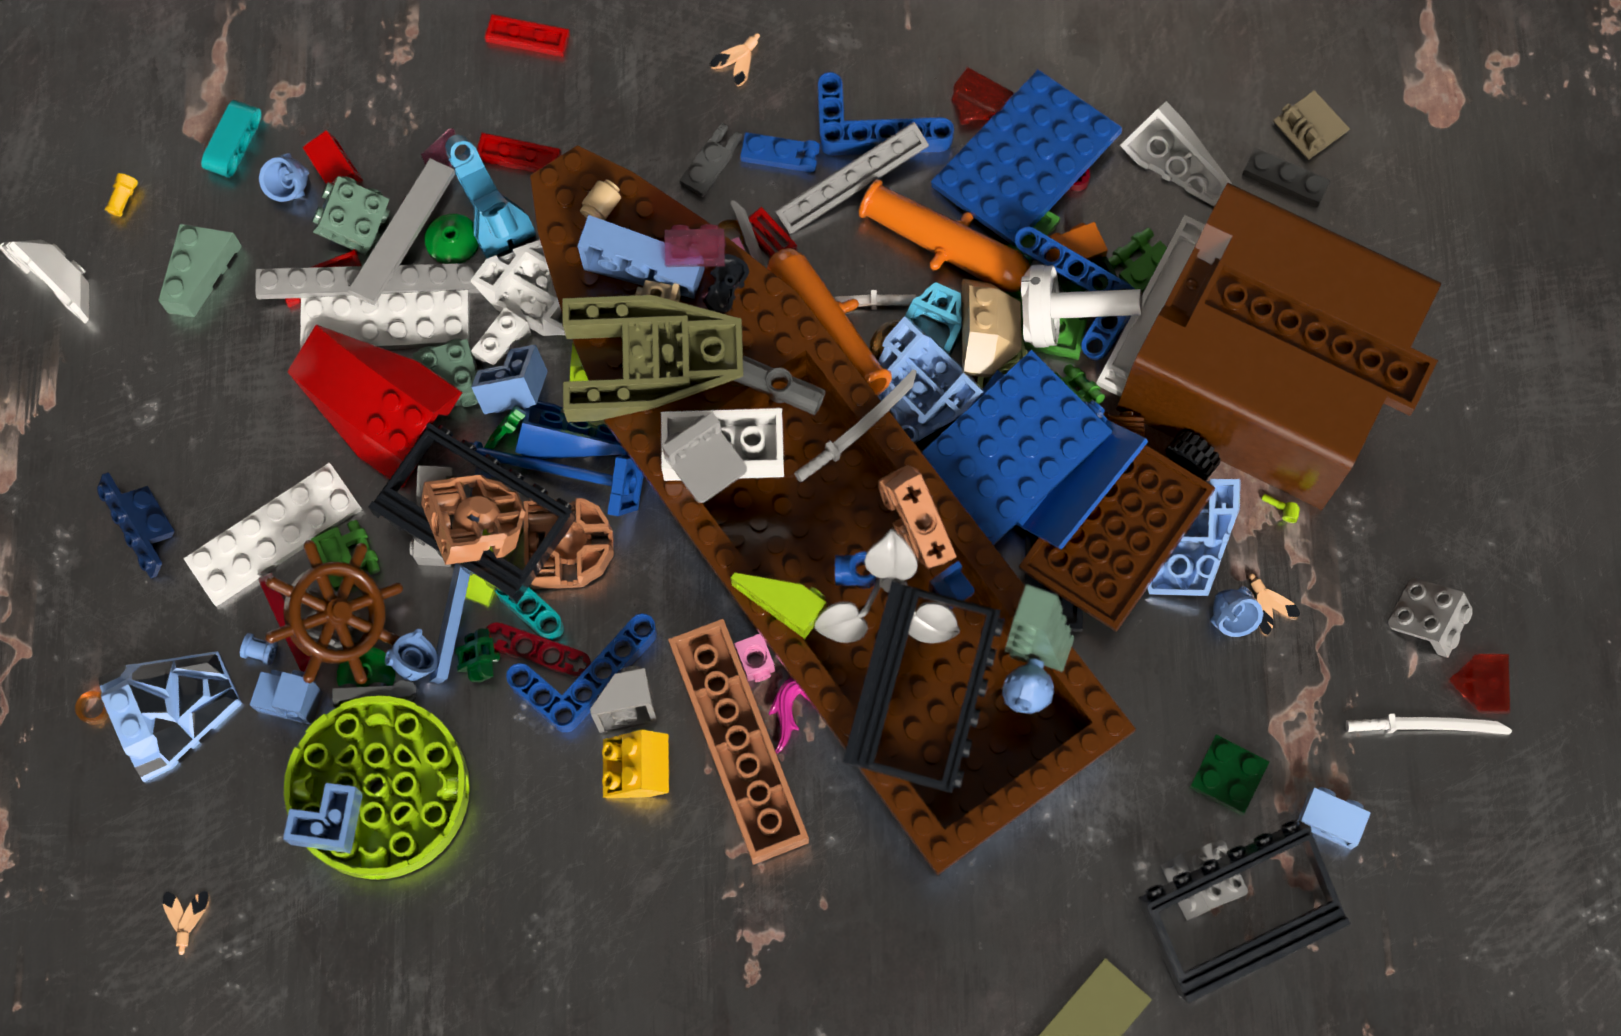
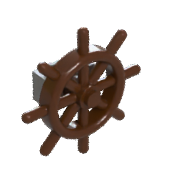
M307 540L304 543V550L311 565L310 569L299 575L292 585L273 576L268 577L266 580L267 587L286 595L284 603L285 626L268 632L265 639L268 643H275L290 637L294 644L310 657L303 674V680L306 683H312L315 680L321 662L342 663L348 661L355 681L358 684H364L367 681V676L359 657L367 653L378 639L393 646L398 638H400V636L384 629L386 615L384 600L400 594L403 591V586L397 582L379 589L376 582L365 571L360 569L367 552V546L364 543L357 544L349 564L344 562L323 563L315 542ZM328 575L343 577L336 596ZM317 580L320 590L317 588L307 589L311 583ZM355 584L363 595L347 601L352 586ZM368 606V621L360 618V613L356 612V610ZM354 628L364 632L355 644L351 637ZM310 636L318 639L317 642H315ZM328 645L335 648L343 647V650L328 649Z

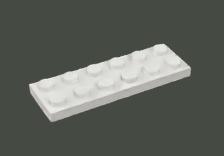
M453 290L381 294L375 305L352 295L301 298L300 350L315 325H320L385 350L423 348L426 346L438 347L445 345L452 339H468L470 344L469 291Z
M329 462L183 559L213 604L217 607L256 581L259 577L303 550L304 543L307 540H311L339 526L360 512L362 508Z

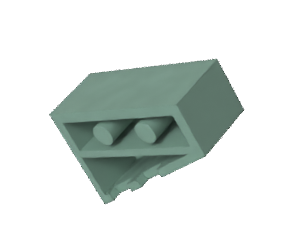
M184 224L179 225L159 296V302L167 313L189 317L196 316L212 292V286L220 274L225 273L228 268L227 264L234 253H238L242 247L234 233Z

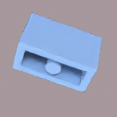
M1319 787V789L1313 788L1307 795L1298 821L1300 820L1311 826L1312 833L1352 850L1358 846L1371 812L1364 810V806L1357 801L1350 799L1344 801L1335 797L1336 793L1324 787Z

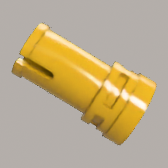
M117 173L115 183L113 184L114 190L105 210L110 214L121 217L129 196L133 195V190L137 187L138 181L126 174Z

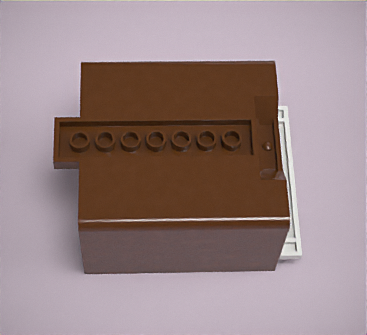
M1227 183L1206 224L1184 215L1142 295V314L1132 315L1096 384L1121 397L1116 410L1120 412L1132 411L1137 416H1144V424L1173 438L1182 430L1190 431L1193 436L1196 434L1200 436L1202 441L1206 440L1208 442L1207 445L1212 446L1215 449L1214 452H1218L1222 462L1323 510L1352 469L1383 404L1409 416L1415 410L1438 360L1411 348L1442 283L1235 185Z

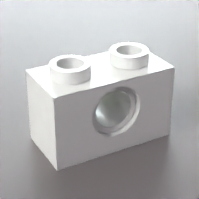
M504 308L471 350L475 362L485 369L504 366L509 350L522 347L532 335L528 322L507 308Z

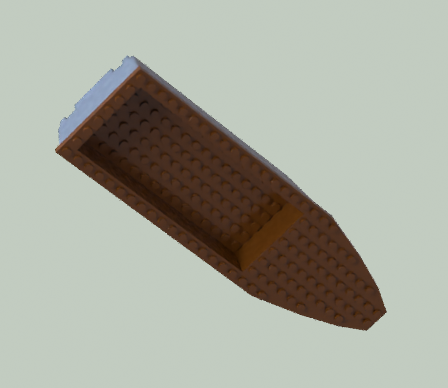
M578 145L530 175L538 235L562 315L563 298L635 296L637 288H643L639 284L583 269L578 243L587 218L580 212V209L583 207L582 202L598 180L602 182L609 180L620 189L618 193L621 199L604 221L684 250H693L703 256L705 269L696 297L692 299L681 296L680 303L709 310L704 303V298L708 293V288L714 284V277L710 273L714 270L715 261L723 254H731L742 259L749 267V274L744 281L745 286L742 289H735L734 295L736 298L733 300L730 311L725 314L741 318L743 357H749L772 368H784L793 377L825 390L822 404L815 415L785 402H773L768 395L732 380L653 409L604 419V422L845 750L889 592L880 588L867 615L862 617L867 621L868 629L860 640L851 643L838 642L819 633L815 626L804 639L733 587L731 577L734 573L801 584L807 589L813 587L825 596L824 601L827 602V607L839 602H851L860 612L864 608L874 586L868 589H861L856 586H835V555H855L859 552H868L891 529L895 530L892 523L901 517L896 509L891 511L884 506L878 489V481L908 465L919 470L918 473L921 474L956 554V558L927 568L917 560L915 574L911 578L904 580L907 582V586L929 591V581L959 561L962 565L961 572L975 589L974 594L964 601L1001 610L999 618L1005 620L1000 637H993L991 648L997 650L992 667H985L983 678L989 679L985 696L977 697L975 708L981 709L977 726H970L967 738L973 741L968 758L962 756L959 769L965 770L960 788L954 787L952 793L859 768L937 876L1136 731V728L1073 647H1071L1063 672L1047 666L1043 668L1051 677L1054 685L1051 703L1045 708L1034 713H1021L1011 709L1005 703L1002 693L1006 676L1017 667L1027 665V662L1015 660L1009 656L1010 653L1005 652L1012 624L1026 587L889 411L862 436L842 451L838 461L829 460L827 464L816 470L812 475H809L802 482L796 478L794 472L809 463L813 458H816L820 453H823L829 441L834 443L876 407L881 400L794 289L705 219L634 172ZM623 337L572 339L588 381L623 379ZM781 381L772 385L773 388L778 390L787 386L786 383ZM782 408L784 477L739 478L704 503L697 502L681 480L664 481L662 472L661 412ZM866 565L859 566L856 570L858 574L863 576L870 574ZM918 598L915 610L917 611L921 604L933 601ZM955 607L951 611L956 616L960 628L959 634L944 642L925 643L916 640L908 634L874 763L939 781L943 780L986 619L985 615Z

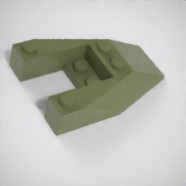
M654 295L563 298V328L566 339L623 337V379L563 382V410L567 422L599 421L653 409L743 377L741 318Z

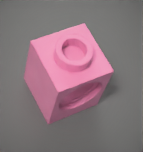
M760 634L734 643L748 682L751 680L761 682L771 677L770 673L775 672L774 663L765 640ZM758 654L763 657L764 661L758 666H752L748 663V658Z

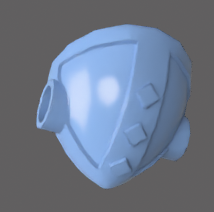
M290 153L272 158L263 165L259 175L260 187L273 200L279 202L290 201L305 196L304 189L309 171L299 161L292 158Z
M1242 585L1238 590L1228 589L1216 594L1213 607L1214 615L1210 618V621L1223 634L1231 637H1241L1250 634L1258 628L1262 622L1263 610L1259 602L1254 598L1253 593Z
M416 629L414 632L398 638L392 650L389 649L386 652L385 664L392 666L404 680L415 681L436 669L438 666V656L432 644L422 636V629Z
M1028 659L1027 665L1017 667L1006 676L1002 695L1005 703L1011 709L1021 713H1034L1041 711L1051 703L1054 685L1051 677L1043 669L1044 663L1042 661Z

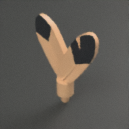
M756 33L753 37L749 36L744 44L717 54L711 60L710 67L721 69L736 62L733 78L735 84L741 86L747 80L751 63V51L758 44L757 40L760 35Z
M1254 574L1249 575L1252 581L1250 585L1257 594L1256 600L1263 610L1262 622L1258 627L1264 635H1268L1273 628L1272 609L1286 617L1296 618L1300 616V611L1293 602L1272 590L1266 589L1260 578L1257 580Z
M207 891L197 894L190 902L185 913L174 894L165 892L163 895V907L173 928L177 932L176 946H179L178 952L181 955L184 954L185 947L188 946L189 933L198 923L209 904V894Z

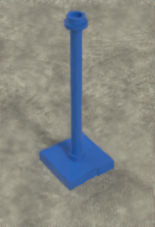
M479 441L470 442L477 448V453L482 456L489 454L500 463L611 486L607 512L609 515L621 516L639 509L643 474L628 454L616 457L614 473L610 475L483 448L482 442Z

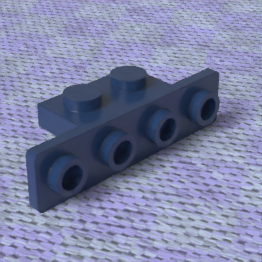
M103 473L97 486L100 499L106 502L114 523L119 524L124 533L127 545L135 551L141 569L146 571L151 579L157 577L162 562L151 544L171 538L175 532L148 486L121 494L110 473Z

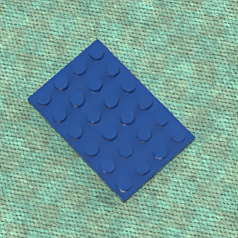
M1037 70L931 181V186L965 212L972 213L976 220L1015 247L1016 233L1024 227L1033 228L1122 133V127L1049 76Z
M1031 350L921 453L994 545L1103 443L1113 431Z

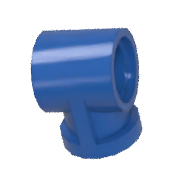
M859 552L855 555H835V586H856L861 589H868L875 585V581L879 577L871 573L863 576L856 571L859 566L865 565L867 552Z

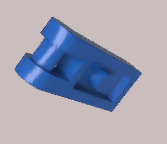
M745 132L740 159L742 162L814 172L817 165L815 156L819 154L820 144L813 140L804 142ZM797 153L805 154L804 158H797Z

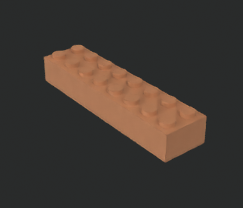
M724 619L668 639L670 649L752 864H757L808 844V834Z

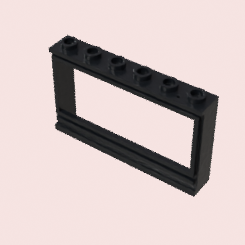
M428 423L426 430L368 508L375 517L379 518L382 516L395 529L399 531L403 529L411 534L419 544L423 546L427 544L442 557L423 508L397 493L429 447L436 441L558 516V520L523 570L502 557L496 558L494 552L490 550L483 551L478 561L457 563L467 574L471 576L475 574L483 579L491 589L495 591L499 589L507 594L511 601L517 605L576 520L571 510L572 506L561 498L557 500L552 499L548 496V491L536 483L531 486L523 481L525 478L516 470L510 468L507 471L500 467L501 463L493 456L486 454L484 457L477 453V448L467 440L463 439L461 442L452 437L453 433L444 426L439 425L435 427Z
M892 581L843 763L952 793L954 787L960 788L965 771L959 769L962 756L968 758L973 741L967 738L970 726H977L981 709L975 708L977 697L985 696L989 679L983 678L985 667H992L997 650L991 648L993 637H1000L1005 620L999 618L1001 610ZM918 598L986 616L942 781L874 763Z
M1300 820L1288 821L1281 825L1280 830L1272 834L1264 833L1254 838L1253 843L1245 847H1233L1227 851L1226 856L1219 859L1206 860L1200 864L1199 869L1192 872L1179 873L1172 878L1173 881L1163 886H1152L1145 891L1146 894L1138 897L1177 992L1185 1001L1191 1003L1351 925L1348 917L1345 915L1315 842L1311 826ZM1299 844H1303L1327 903L1184 972L1159 912Z

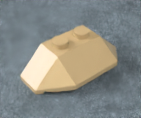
M963 279L962 374L991 378L997 370L1021 351L1020 301L991 283Z

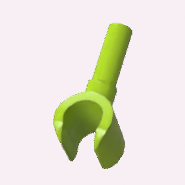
M1267 494L1263 495V501L1283 510L1282 519L1289 523L1297 522L1300 511L1298 504L1294 502L1284 503Z

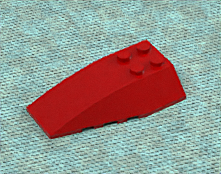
M315 325L287 371L355 454L389 479L426 430L427 424H433L438 414L448 416L463 393L419 361L320 325ZM413 471L411 472V474L409 475V477L406 479V481L404 482V484L401 486L402 488H404L405 484H406L407 481L409 480V478H410V476L412 475Z

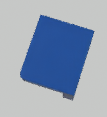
M959 561L930 580L928 587L930 592L963 601L974 594L975 591L961 572L962 565ZM945 605L951 610L954 608L952 606Z

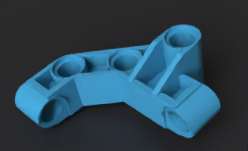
M456 134L451 136L446 142V155L474 207L473 234L486 259L508 250L509 245L507 242L510 240L516 246L536 236L537 234L531 220L524 210L497 190L472 142L463 135ZM462 144L466 145V150L463 154L455 155L456 147Z

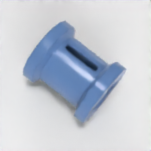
M247 633L241 644L240 657L244 659L247 657L263 661L265 665L270 666L277 653L278 642L268 643L265 640L256 638L252 633Z

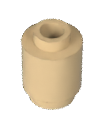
M598 180L583 200V207L580 209V212L586 218L588 215L606 220L621 199L618 193L620 189L609 180L604 182Z

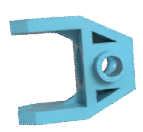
M935 282L919 297H915L912 300L905 317L913 322L914 319L923 314L948 325L950 336L943 349L951 356L962 333L961 293ZM941 304L947 305L946 307H943V308L939 307V305H941Z

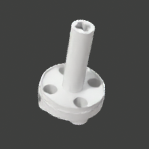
M1032 265L1021 279L1024 341L1031 343L1035 348L1057 345L1060 318L1142 314L1141 289L1059 293L1055 266Z

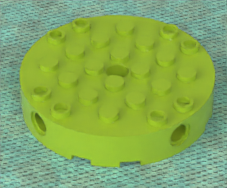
M367 696L340 704V707L335 708L326 715L323 714L314 721L305 731L306 734L299 742L297 748L293 749L284 780V800L287 815L289 809L320 813L326 783L356 787L363 795L351 853L306 848L333 869L353 877L377 880L411 873L436 858L449 845L462 824L467 810L470 791L469 773L465 757L457 741L445 725L435 715L411 701L391 696ZM383 780L384 786L375 794L371 793V786L376 781Z

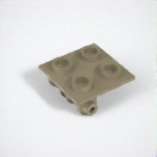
M1315 90L1293 106L1290 103L1282 109L1283 113L1273 120L1308 160L1350 130Z

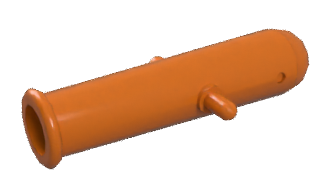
M880 179L875 180L870 185L859 207L860 218L868 216L934 253L935 256L930 262L932 270H938L944 261H948L978 279L995 285L1004 292H1016L1021 288L1022 276L1030 268L1029 260L1021 252L968 227L973 220L972 213L965 212L960 220L955 221L883 186V181Z
M791 248L781 249L769 259L767 269L799 294L877 396L880 395L889 386L892 374L890 370L880 365L845 314L857 309L859 302L856 299H850L842 303L836 301L802 253Z

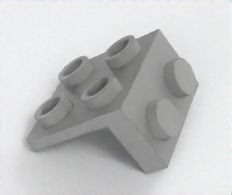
M713 412L706 417L704 415L699 416L690 424V428L681 434L679 432L674 433L665 441V445L662 446L665 460L699 503H704L747 472V465L722 434L720 421Z
M1412 578L1407 583L1388 621V625L1392 630L1430 641L1437 655L1448 658L1452 649H1455L1460 641V633L1464 625L1468 624L1472 617V607L1464 592Z
M1218 840L1182 853L1162 864L1161 868L1169 883L1179 873L1192 872L1199 869L1200 864L1206 860L1219 859L1226 856L1228 847L1223 840ZM1239 873L1178 904L1186 921L1215 907L1247 895L1248 889Z

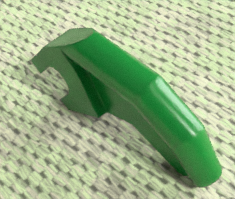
M514 406L493 431L484 448L494 450L506 433L511 434L515 431L519 421L523 420L526 416V412Z

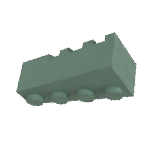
M1026 585L1005 648V652L1010 653L1009 656L1021 662H1027L1028 659H1037L1042 661L1044 666L1063 672L1074 636L1070 634V627L1065 625L1067 619L1065 615L1061 614L1063 609L1057 595Z

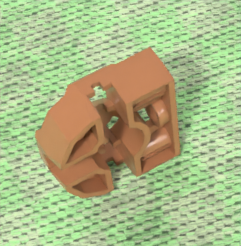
M907 465L878 481V489L886 508L891 511L896 509L901 518L892 524L895 531L909 544L918 562L927 568L944 564L956 558V554L921 474L918 473L919 470Z
M483 475L454 477L424 483L421 505L445 565L478 561L483 551L489 550L490 546H492L496 558L504 557L516 549L526 512L516 491L510 490L499 481L487 479ZM466 484H468L469 488L473 487L472 496L468 498L463 490ZM472 514L478 517L479 521H472L468 517ZM449 515H454V517H453V522H452V529H451V523H450ZM486 529L490 535L482 536L483 530Z
M576 498V501L569 503L572 506L571 510H576V522L571 525L565 534L566 536L562 538L529 586L530 589L584 587L603 575L614 556V533L598 505L584 498ZM524 501V508L526 510L524 515V567L539 547L538 533H545L546 537L559 518L533 501ZM608 536L609 543L592 545L591 537ZM562 564H577L578 580H573L572 582L563 580Z

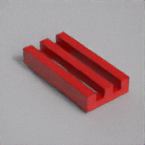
M762 207L748 217L750 224L752 223L777 251L785 248L757 220L758 217H761L787 245L785 248L797 249V244ZM753 229L758 246L771 258L776 252Z

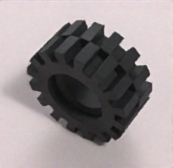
M1182 430L1165 449L1166 456L1171 461L1204 481L1208 480L1221 462L1218 452H1214L1215 449L1212 446H1208L1206 440L1202 441L1200 436L1196 434L1193 436L1190 431Z

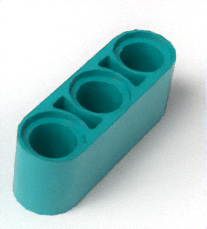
M232 100L229 103L204 151L201 162L203 169L228 178L233 176L260 123L261 109L238 100Z
M529 587L517 605L511 601L507 594L502 593L499 589L495 591L500 601L537 635L552 641H557L562 637L564 625L560 616ZM526 602L536 603V607L531 612H523L522 606ZM547 621L557 622V626L552 631H544L542 629Z

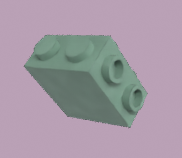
M337 176L332 183L327 182L321 196L325 199L323 207L318 206L312 222L316 223L313 233L352 250L355 249L357 252L365 255L371 248L374 249L380 240L381 234L377 233L380 224H385L390 213V209L386 208L389 199L376 189H366L357 185V182L349 177Z
M452 339L445 345L438 347L426 346L421 348L419 352L412 353L414 360L421 362L463 392L454 407L461 405L463 407H470L478 403L471 388L477 374V369L468 339Z

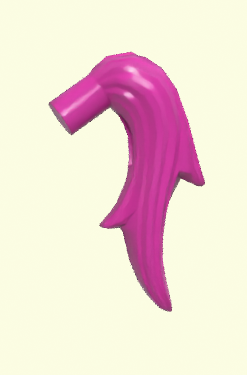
M793 678L786 680L781 685L768 713L769 715L776 713L780 722V737L775 750L776 754L784 749L792 731L800 730L795 723L792 712L794 699L799 694L807 699Z

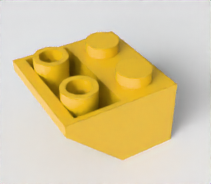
M638 730L603 739V798L652 797L669 793L668 734Z

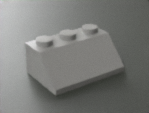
M638 666L625 667L621 669V673L614 674L590 709L599 733L657 722L651 686L645 668L639 669Z

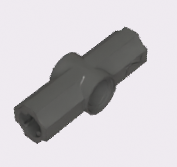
M746 356L743 357V377L734 380L768 395L773 402H785L813 415L818 412L825 396L824 389L793 377L786 369L772 368ZM779 381L787 384L785 388L780 390L772 387L774 383Z

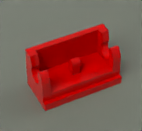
M324 131L302 147L326 184L327 182L332 183L337 176L352 178L357 183L364 181L338 140L329 131Z

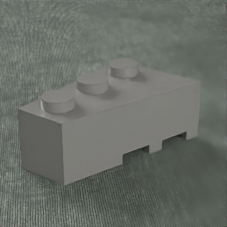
M418 465L416 505L423 508L421 502L425 482L457 477L453 467ZM449 515L451 526L454 515ZM414 538L411 539L410 555L413 556L418 565L453 566V564L445 565L443 558L438 555L435 549L427 544L424 546L419 544Z

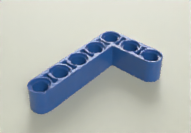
M828 72L821 75L818 80L820 147L827 155H863L887 140L882 138V135L888 134L893 136L913 122H915L929 144V147L919 153L943 152L952 145L954 126L947 118L844 121L842 79L838 74ZM831 87L836 90L829 92L824 89ZM827 112H835L836 115H835V116H828V115H826V113H827ZM936 133H945L947 136L938 137ZM857 135H861L865 138L863 140H857L854 137ZM830 136H835L838 139L835 141H829L826 138Z
M1024 227L1016 233L1015 243L1023 254L1042 265L1055 266L1057 274L1086 291L1135 289L1127 282L1032 227ZM1026 236H1036L1034 246L1030 248L1023 247L1022 241ZM1051 249H1058L1060 251V257L1055 262L1046 260V254ZM1075 263H1082L1084 265V271L1079 276H1072L1070 274V268ZM1099 277L1108 279V286L1104 290L1094 289V282ZM1131 315L1116 316L1118 323L1113 329L1103 327V321L1107 316L1096 317L1081 343L1084 354L1092 360L1105 358ZM1095 339L1101 340L1103 343L1102 350L1096 354L1090 353L1088 351L1089 343Z
M647 614L635 615L563 695L523 663L514 664L508 669L506 675L507 682L514 693L557 730L565 733L571 732L591 712V707L614 674L621 673V669L632 666L655 641L657 637L655 622ZM646 624L651 627V630L646 635H638L636 633L637 627ZM621 646L631 648L630 654L625 657H619L616 655V651ZM603 667H608L612 670L610 676L605 679L597 677L598 670ZM523 673L529 676L525 684H514V679L517 675ZM589 689L592 691V695L588 700L581 701L577 699L579 691ZM548 692L550 699L546 703H536L538 694ZM570 711L572 712V717L568 722L560 723L557 721L559 713Z

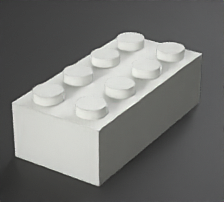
M782 408L661 412L662 446L665 445V441L674 433L679 432L681 434L690 428V424L696 418L702 415L706 417L713 412L720 421L722 434L747 465L746 474L740 478L784 477ZM662 449L664 481L680 480L665 460Z

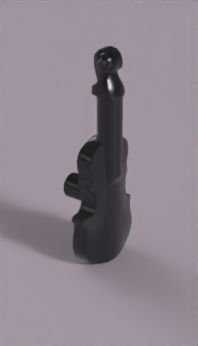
M723 254L718 257L714 264V270L710 273L714 277V284L708 288V293L704 298V303L710 311L722 314L729 312L732 308L733 300L736 298L734 295L735 289H742L745 286L744 281L748 277L749 267L742 259L731 254Z

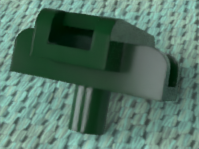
M479 628L475 633L467 634L464 637L465 644L455 649L459 664L457 672H468V678L472 682H483L494 677L492 662H498L500 659L499 651L494 650L493 638L489 637V629Z

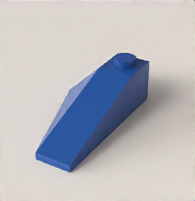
M539 400L536 405L524 408L523 410L526 412V416L523 420L521 419L515 453H519L522 456L554 459L627 454L606 424L595 426L589 421L567 422L565 413H562L563 407Z

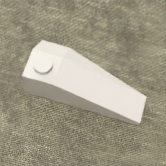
M1167 101L1120 145L1141 167L1153 170L1162 175L1161 178L1173 181L1185 188V191L1212 206L1216 205L1226 184H1232L1186 121Z

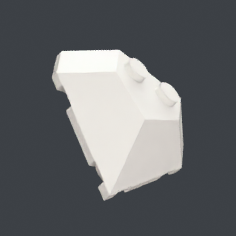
M44 240L12 241L0 244L1 251L26 274L31 271L47 284L63 305L81 321L86 323L89 320V283L83 276L85 270L74 260L69 262L65 258L66 254L58 246Z
M540 240L515 248L512 253L498 258L496 255L486 259L471 278V283L496 310L502 312L504 308H507L527 321L530 329L543 336L565 335L563 315Z

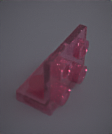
M709 224L702 225L701 229H689V226L675 225L671 227V230H665V266H725L726 239L724 229H719L718 225Z

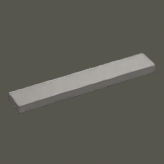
M913 122L776 210L775 213L789 235H791L929 147V144L915 122Z
M429 159L350 286V295L372 305L376 304L455 175L453 168Z

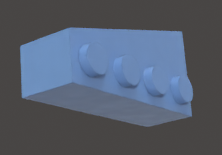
M591 215L587 217L578 243L583 269L586 271L644 286L645 280L668 285L675 283L679 284L681 296L692 299L696 297L705 267L703 256L693 250L681 249Z

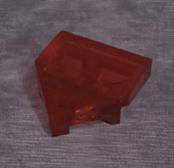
M967 67L954 84V93L951 100L952 103L957 105L961 124H969L970 120H985L988 122L997 112L1003 109L1007 101L1014 95V92Z
M1475 654L1463 668L1449 679V682L1479 713L1510 714L1509 654Z

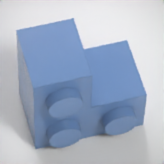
M536 344L509 350L504 366L478 370L471 388L484 414L502 413L513 409L514 406L529 408L537 404L548 371Z
M271 670L270 674L260 672L250 706L258 712L311 725L314 722L323 691L316 685V681L306 683L303 680L304 672L293 670L292 674L277 670Z
M326 783L320 813L289 809L283 839L295 846L351 853L363 793L356 787Z

